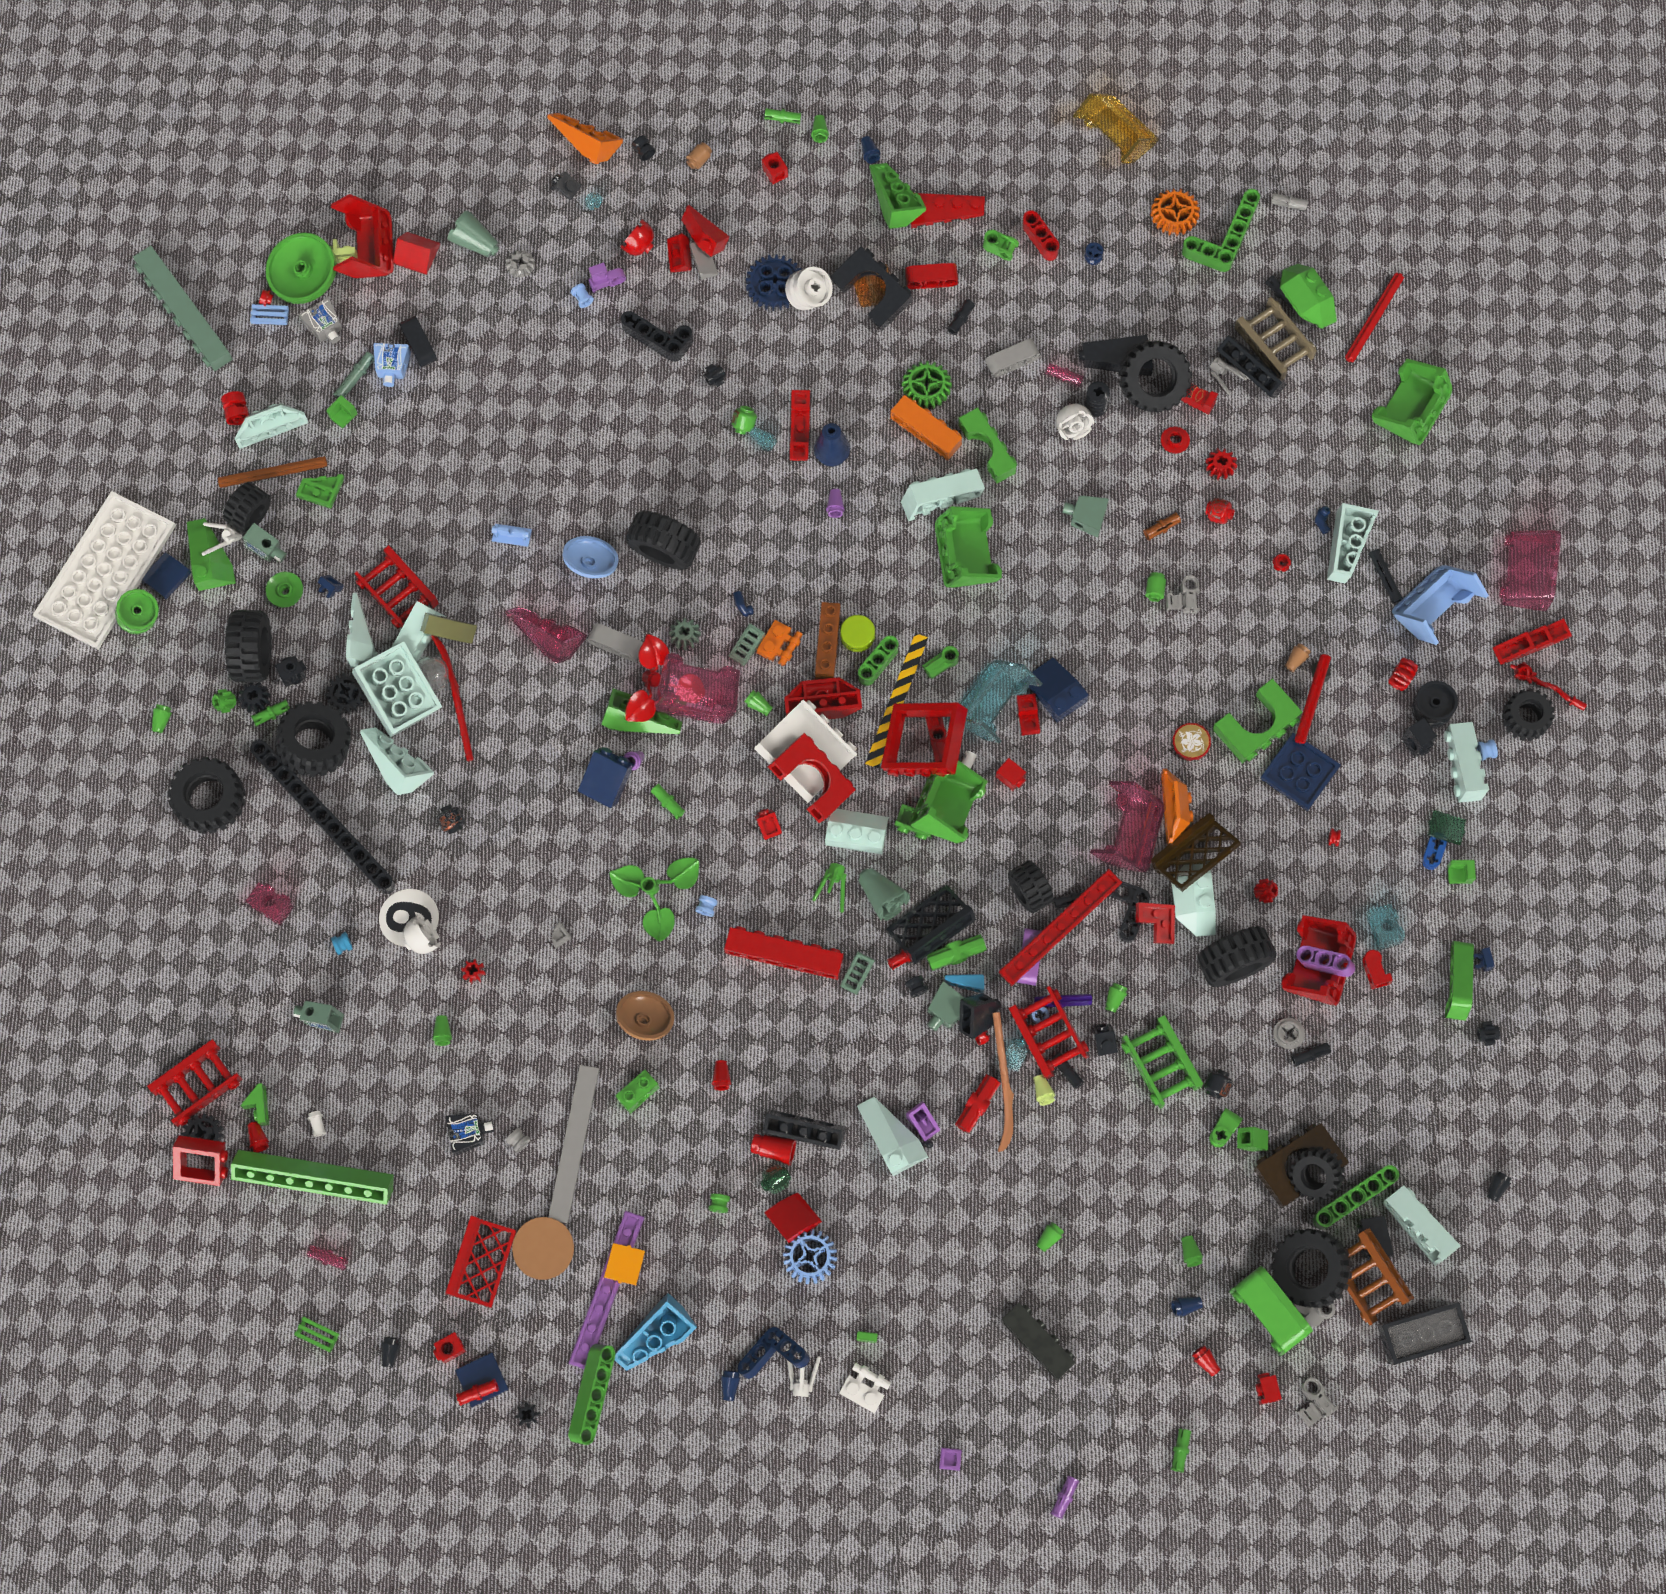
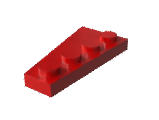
M918 193L926 207V211L911 222V229L925 224L929 226L942 221L946 223L959 218L963 220L984 216L985 196Z

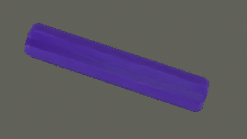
M1091 994L1061 995L1062 999L1059 1000L1063 1007L1092 1004ZM1046 996L1035 997L1034 1003ZM1053 1001L1044 1007H1056Z

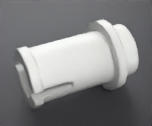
M965 751L961 763L971 769L977 755L971 751Z
M320 1111L309 1113L307 1119L311 1122L313 1136L325 1135L326 1132L322 1121L323 1114Z

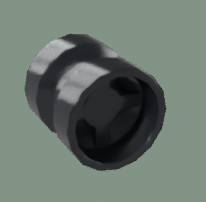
M645 135L637 137L631 144L633 150L638 152V157L641 161L650 159L656 152L655 148L649 144V140Z

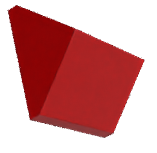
M406 232L397 238L393 259L394 264L427 275L441 244Z

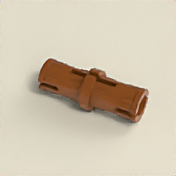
M1174 512L1163 520L1159 519L1156 524L1143 530V533L1150 541L1152 538L1161 533L1165 534L1168 532V529L1181 523V519Z

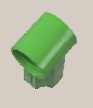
M953 646L945 647L940 654L922 665L926 674L933 679L948 668L956 666L959 661L958 650ZM952 653L955 655V658L948 660L945 656Z

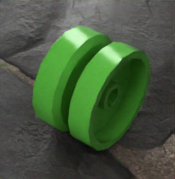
M133 589L121 595L116 605L115 618L118 625L124 631L130 634H142L150 630L155 624L159 607L152 594L145 590ZM134 609H136L137 611L140 610V613H134Z

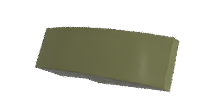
M425 612L420 631L472 644L477 625Z

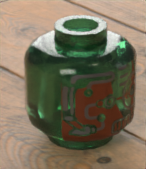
M774 1165L762 1172L760 1184L765 1192L769 1191L771 1194H777L789 1187L791 1176L784 1166Z

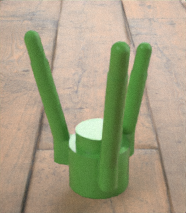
M831 863L829 869H826L825 875L812 898L813 901H816L827 879L830 881L828 893L831 892L834 882L839 883L841 880V913L844 912L845 880L847 876L844 873V866Z

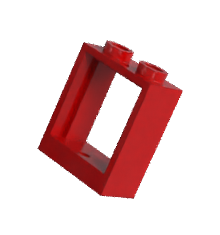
M179 1135L173 1145V1179L220 1186L223 1179H226L228 1175V1167H226L228 1159L226 1142ZM187 1153L215 1157V1171L187 1167Z

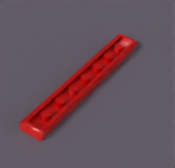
M1108 869L998 973L1013 986L1119 887L1122 881Z

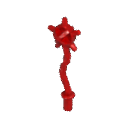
M1525 662L1518 666L1510 665V668L1515 670L1514 678L1527 681L1529 684L1533 681L1537 685L1550 688L1568 701L1569 706L1573 705L1583 711L1585 710L1586 703L1576 699L1575 695L1570 697L1558 686L1541 681L1535 677L1537 673L1532 672V668Z

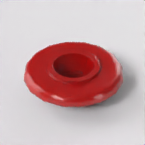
M1169 427L1161 435V444L1169 453H1182L1189 446V434L1181 427ZM1172 436H1177L1180 438L1181 441L1179 443H1173L1170 440V438Z

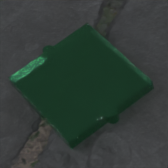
M1433 810L1431 820L1428 822L1430 825L1428 836L1461 845L1463 835L1466 833L1464 830L1466 820Z

